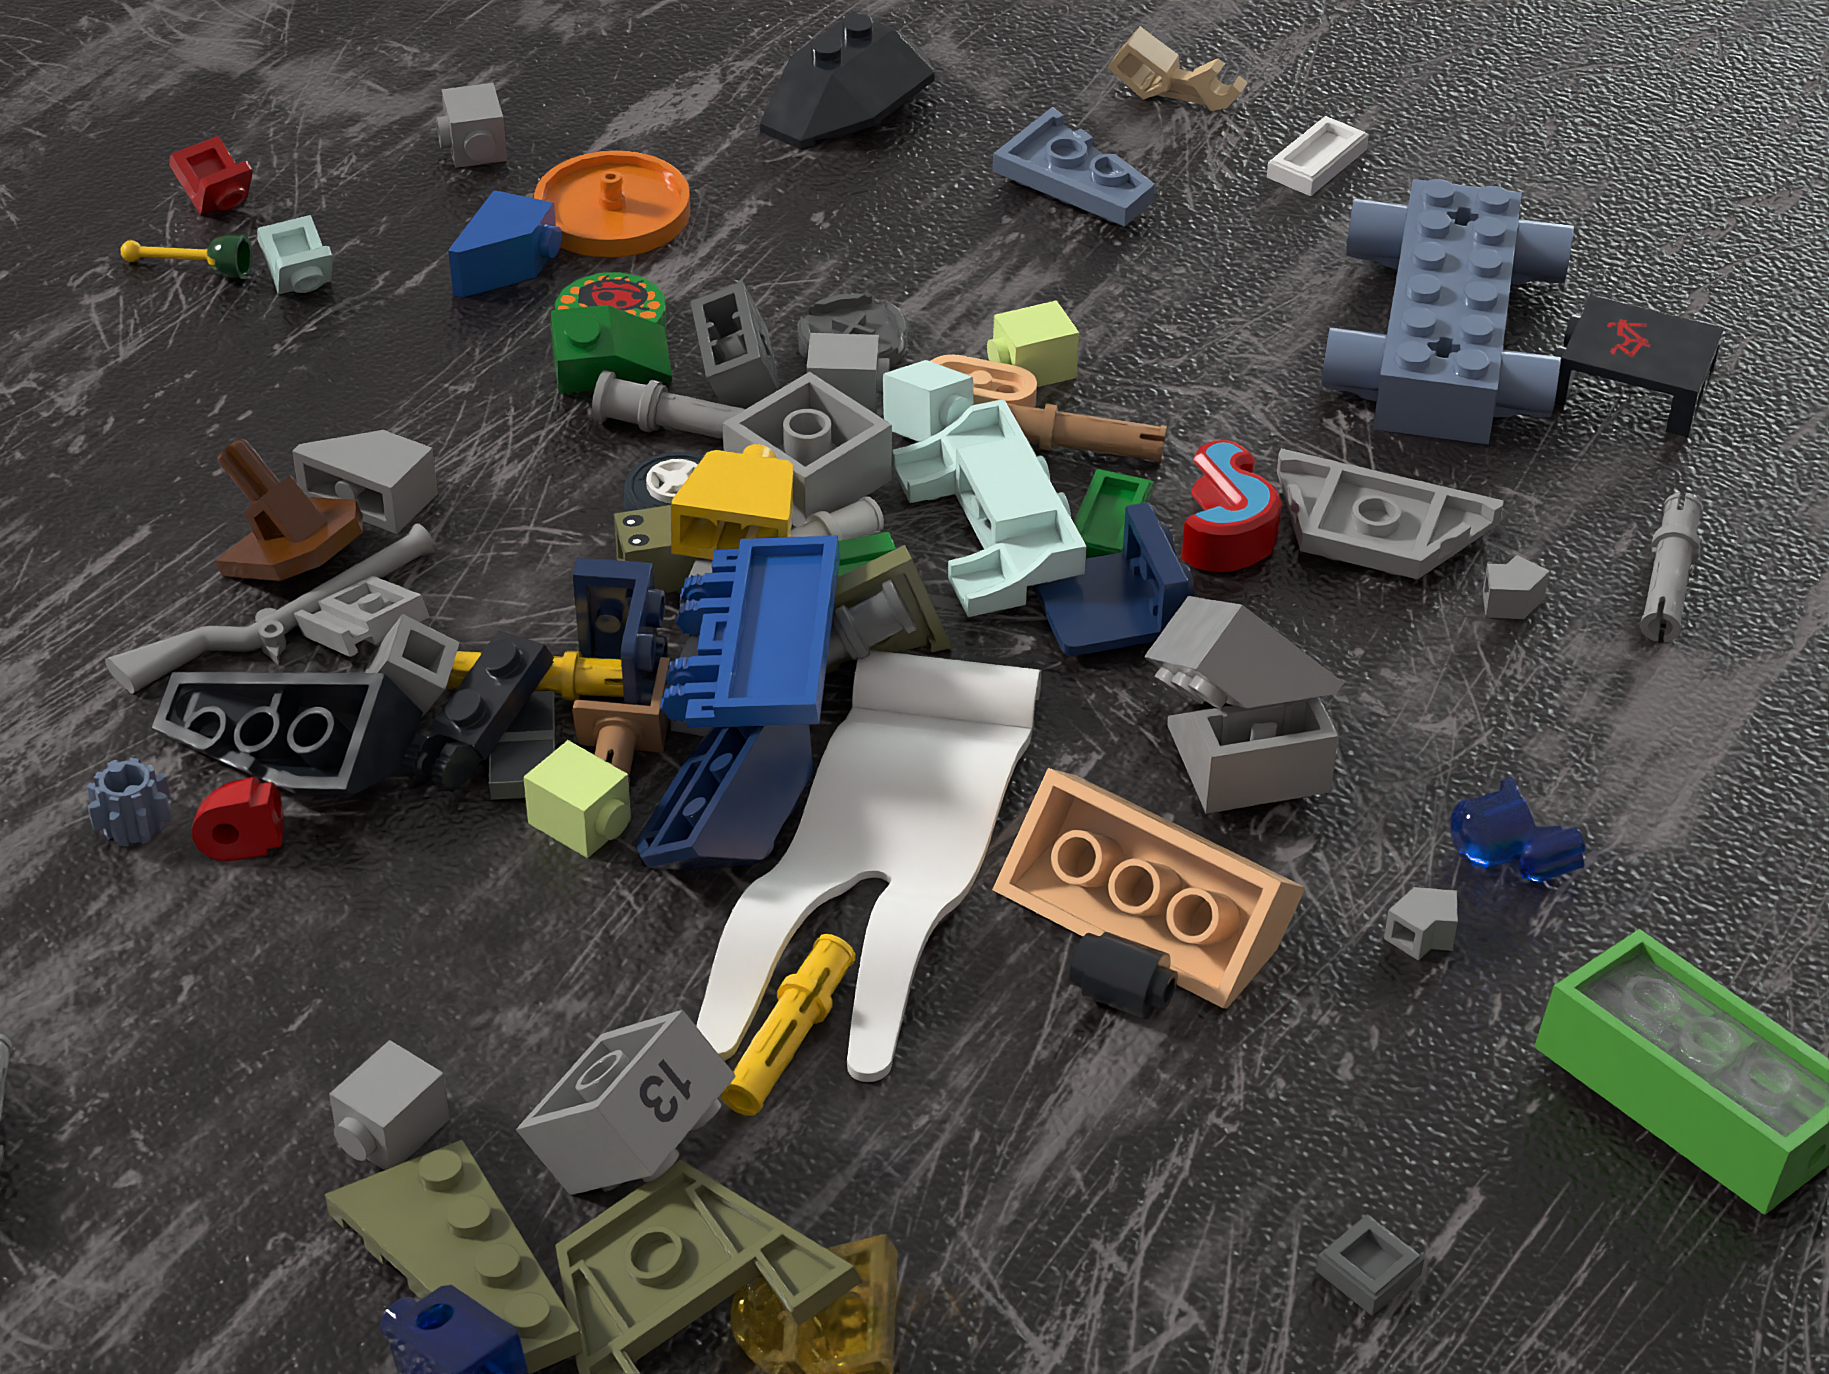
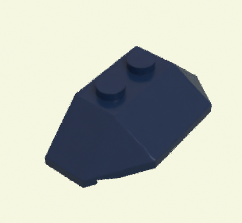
M809 724L712 727L687 757L634 843L640 853V857L648 868L713 871L741 864L743 866H751L767 857L774 848V839L788 815L798 806L800 802L799 796L814 772Z

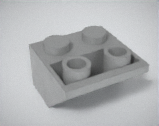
M1319 697L1248 709L1230 705L1224 706L1221 709L1212 708L1168 716V728L1206 814L1331 792L1338 735Z

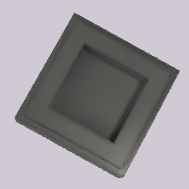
M1367 1214L1318 1255L1316 1272L1373 1316L1422 1274L1424 1258Z

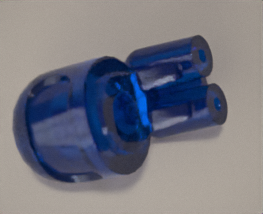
M1513 776L1500 781V790L1472 799L1466 798L1459 801L1453 808L1449 820L1451 840L1460 857L1474 867L1488 869L1520 860L1517 863V868L1520 871L1521 878L1541 883L1585 866L1582 855L1585 852V844L1578 827L1574 826L1563 829L1561 826L1536 827L1528 805L1522 794L1519 793Z

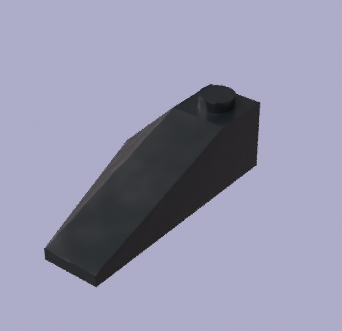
M172 672L152 728L160 735L268 782H275L277 786L296 794L354 795L403 769V755L406 754V749L411 747V742L415 738L423 712L385 673Z

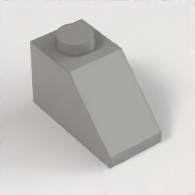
M385 430L299 444L292 451L297 484L308 497L356 500L363 514L364 522L398 534L438 494L433 448Z

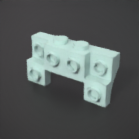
M1004 399L971 405L956 421L941 432L924 441L892 450V469L909 502L934 500L955 494L984 548L980 552L948 561V579L967 617L1026 605L1027 586L1085 574L1086 544L1071 519L1068 500L1063 492L1057 493L1050 482V473L1044 457H1036Z

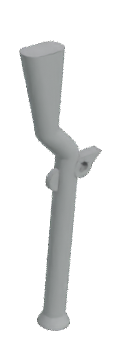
M415 524L407 536L280 609L265 608L260 610L255 616L256 622L248 627L203 626L105 659L106 666L111 675L130 693L139 691L207 651L249 652L262 648V651L279 666L281 653L286 649L285 634L298 627L294 616L295 612L304 610L314 614L321 610L318 601L370 576L381 579L419 556L434 555L436 551L434 541L422 525Z

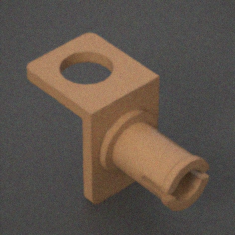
M660 658L651 706L587 700L574 701L572 713L577 742L585 746H596L595 756L627 773L629 784L635 750L662 753L664 751L670 718L667 719L668 716L660 709L662 698H664L665 688H668L665 678L669 670L671 658Z

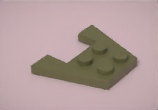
M679 1160L661 1176L645 1183L555 1245L567 1311L580 1331L583 1352L575 1355L579 1374H640L633 1364L635 1361L760 1275L763 1276L798 1326L862 1282L852 1264L683 1160Z

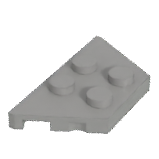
M1282 448L1278 456L1277 474L1300 551L1323 556L1331 560H1340L1381 570L1393 575L1419 579L1499 524L1504 500Z

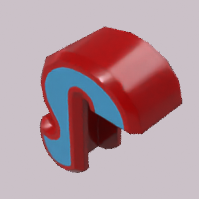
M1217 440L1204 444L1199 448L1194 457V463L1204 473V476L1199 478L1193 485L1191 496L1205 511L1189 516L1184 522L1181 559L1198 570L1212 573L1232 572L1250 567L1269 556L1278 541L1282 506L1278 490L1265 478L1254 474L1255 458L1243 446L1228 440Z

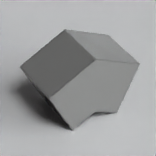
M1518 555L1507 564H1487L1482 592L1485 618L1525 619L1544 600L1550 571Z
M1414 887L1388 910L1384 939L1417 960H1420L1430 949L1452 951L1458 923L1457 891Z

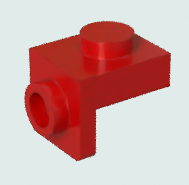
M219 136L171 153L169 166L200 215L216 209L222 211L232 209L248 197L253 170L247 161L236 164Z

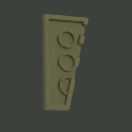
M463 1140L325 1194L329 1215L344 1229L350 1225L362 1236L365 1248L383 1265L389 1261L407 1278L409 1289L428 1305L433 1301L450 1317L452 1328L502 1374H531L583 1352L578 1327Z

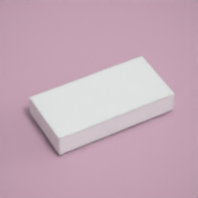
M1325 116L1268 162L1267 178L1312 196L1367 150L1369 134Z

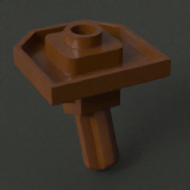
M241 438L234 441L218 455V463L252 504L244 511L252 532L215 560L222 576L281 581L323 565L363 533V514L356 500L308 497L291 475L280 482L247 440Z

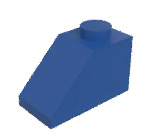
M494 190L448 250L453 296L467 297L536 278L548 260L556 257L561 245L562 233L561 228L556 226L554 203Z

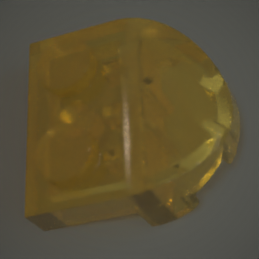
M886 1234L826 1248L852 1264L862 1282L800 1326L793 1320L762 1275L752 1285L748 1283L735 1293L730 1315L733 1335L741 1348L763 1374H893L898 1251Z

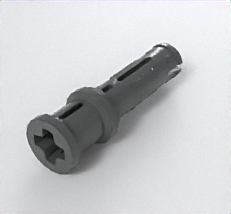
M891 579L882 583V591L850 608L843 604L835 608L826 667L849 654L853 659L858 657L863 659L870 655V647L897 632L904 630L910 634L918 630L905 601Z

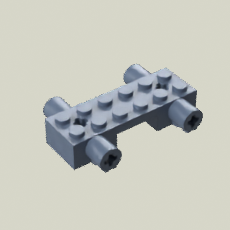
M1413 179L1409 205L1354 199L1346 256L1361 260H1374L1383 266L1398 270L1387 334L1330 327L1323 367L1322 387L1336 391H1350L1361 398L1376 401L1374 430L1489 445L1493 417H1511L1520 414L1533 417H1551L1561 357L1503 350L1510 285L1525 284L1533 281L1565 283L1574 226L1519 219L1522 192L1507 191L1498 186L1482 188L1458 185L1442 179H1432L1429 181Z

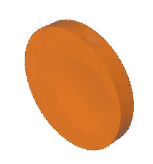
M600 151L568 159L549 170L538 182L534 193V199L554 203L556 226L561 228L562 233L560 247L585 256L604 258L626 257L654 250L678 236L687 225L690 217L689 186L682 173L662 159L638 152Z

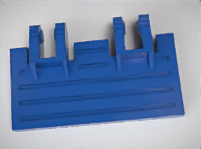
M838 535L741 539L739 549L714 550L711 566L712 573H705L703 576L697 573L695 576L690 575V578H685L684 588H682L680 596L685 603L680 604L676 624L679 625L683 634L687 633L689 636L695 635L696 637L700 635L697 647L698 656H690L689 659L683 656L681 659L675 658V661H670L669 670L665 678V682L668 683L670 688H665L664 698H662L660 709L668 716L667 719L671 718L674 722L681 721L682 723L686 720L687 728L819 724L840 563Z

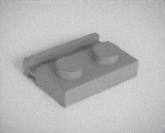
M370 576L318 601L321 610L314 614L304 610L294 613L302 636L349 657L358 653L355 644L362 640L379 645L402 614L418 622L430 618L421 594L375 576Z

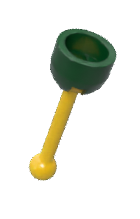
M234 234L215 238L211 241L207 250L144 247L133 240L126 241L120 250L121 256L128 262H136L141 257L208 261L210 269L218 276L230 279L247 278L253 259L249 238L246 235Z

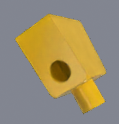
M760 444L746 447L742 454L720 450L707 452L672 499L671 554L713 560L714 550L739 549L741 539L791 537L793 464L788 460L777 459L775 453L770 448Z

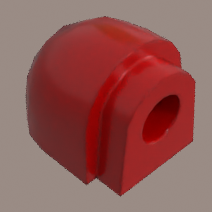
M251 777L227 783L212 791L201 802L191 829L192 839L198 850L213 859L235 861L267 855L269 848L282 846L284 810L275 782L261 784L257 777Z

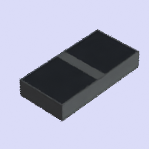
M554 690L534 691L489 754L491 800L526 798L524 776L556 750V704Z

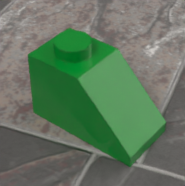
M610 305L551 310L552 348L559 394L595 390L598 378L604 370L615 372L618 379L647 385L651 380L661 383L672 382L664 326Z

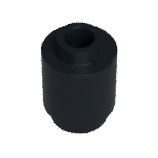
M1104 932L1101 936L1086 933L1074 953L1069 970V983L1081 988L1082 995L1085 998L1137 1017L1148 1019L1155 1009L1164 1011L1169 1005L1176 988L1178 972L1170 969L1171 959L1169 953L1110 932Z

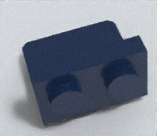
M1149 502L1126 506L1122 553L1087 558L1085 574L1032 585L1062 652L1070 656L1155 642L1188 596L1194 597V581L1191 570L1187 564L1179 563L1175 555L1171 530L1168 525H1160Z
M577 558L573 571L578 643L582 658L621 659L624 704L651 706L656 681L654 680V675L657 674L660 658H668L667 636H657V628H662L664 621L665 591L654 589L653 563Z

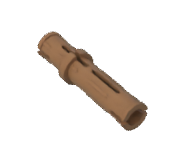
M1007 404L1027 441L1038 443L1040 450L1051 451L1053 446L1152 460L1155 463L1162 462L1167 426H1155L1058 411V405L1046 404L1045 409Z

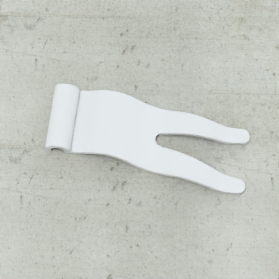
M870 650V655L863 659L858 657L853 686L852 709L846 720L837 727L827 745L794 839L780 862L770 872L755 880L742 894L725 925L717 948L696 1027L724 1061L736 1053L758 1010L784 949L807 916L819 905L846 892L860 880L881 878L890 884L876 901L866 930L854 999L847 1069L854 1079L862 1082L878 1081L890 1072L911 983L924 946L938 922L962 902L972 887L984 861L1004 794L1014 768L1030 744L1034 726L1035 702L1039 700L1041 691V670Z

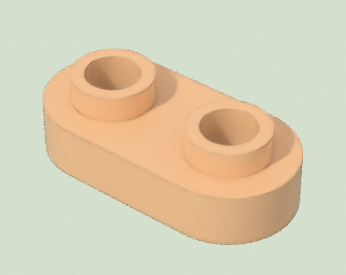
M943 355L931 360L933 363L973 377L974 405L1002 399L1007 404L1035 407L1037 380L1030 371L1022 367L962 355Z

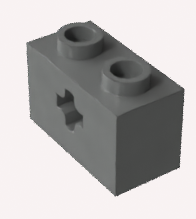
M743 281L690 301L706 378L720 404L747 409L781 389L767 326Z

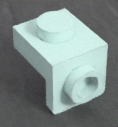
M311 215L258 228L257 240L278 295L291 291L298 293L310 292L331 281L333 255L329 246H322Z

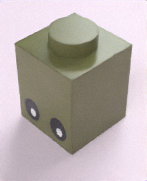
M671 505L614 513L617 560L653 563L654 589L664 590L665 593L681 591L684 588L685 578L689 577L697 557L671 554Z

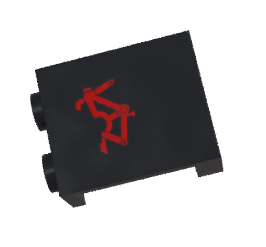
M1590 295L1582 315H1571L1563 346L1558 345L1553 356L1561 357L1554 403L1565 406L1580 372L1673 395L1666 432L1689 437L1715 371L1724 327Z

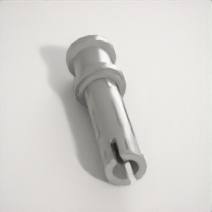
M604 370L600 374L592 401V417L594 421L606 422L608 418L639 424L641 431L649 433L658 431L661 426L719 439H723V422L745 410L744 408L668 393L667 387L655 380H651L647 385L617 378L615 372Z

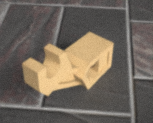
M1141 26L1122 46L1107 67L1143 100L1159 95L1206 105L1210 111L1227 109L1248 83L1241 76H1238L1233 84L1226 85L1221 83L1217 75L1225 63L1219 58L1194 69L1193 72L1180 69L1179 55Z

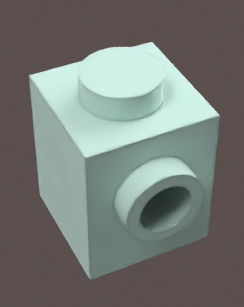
M928 360L884 373V420L892 424V432L913 439L916 443L924 441L944 430L956 421L971 405H974L973 377Z

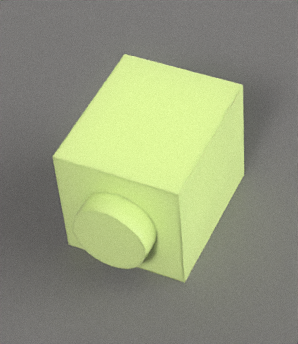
M1057 301L994 315L993 339L988 340L987 343L989 361L1019 366L1030 371L1037 380V387L1077 378L1079 332Z
M569 740L524 776L528 824L586 858H589L608 840L617 838L631 821L628 774Z

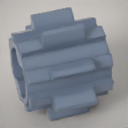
M130 757L129 761L122 762L113 760L107 763L108 767L103 772L97 771L94 776L95 783H88L87 785L90 804L87 807L92 828L94 831L103 829L108 840L114 838V842H118L120 846L128 847L129 843L141 842L143 845L151 841V836L155 832L161 833L165 826L164 821H170L172 818L168 802L171 798L166 775H155L153 767L151 765L145 767L144 763L138 758Z

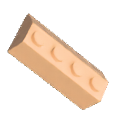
M1048 768L992 890L1081 936H1084L1086 933L1101 936L1104 932H1110L1169 953L1171 959L1170 969L1178 972L1177 985L1227 1009L1278 949L1305 887L1085 779Z

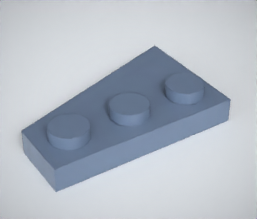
M1051 107L993 153V172L1012 179L1020 185L1029 186L1053 196L1063 203L1072 204L1101 216L1106 221L1126 226L1154 202L1155 183L1116 154H1102L1094 148L1093 137L1083 129L1073 132L1063 124L1064 115L1054 107Z

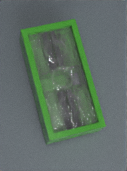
M1638 929L1553 986L1534 1048L1762 1214H1767L1829 1165V1059L1641 929Z

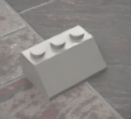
M1191 596L1186 598L1144 656V658L1159 668L1154 678L1169 691L1182 699L1189 696L1200 704L1207 701L1218 709H1221L1225 703L1248 709L1337 694L1344 682L1245 606Z

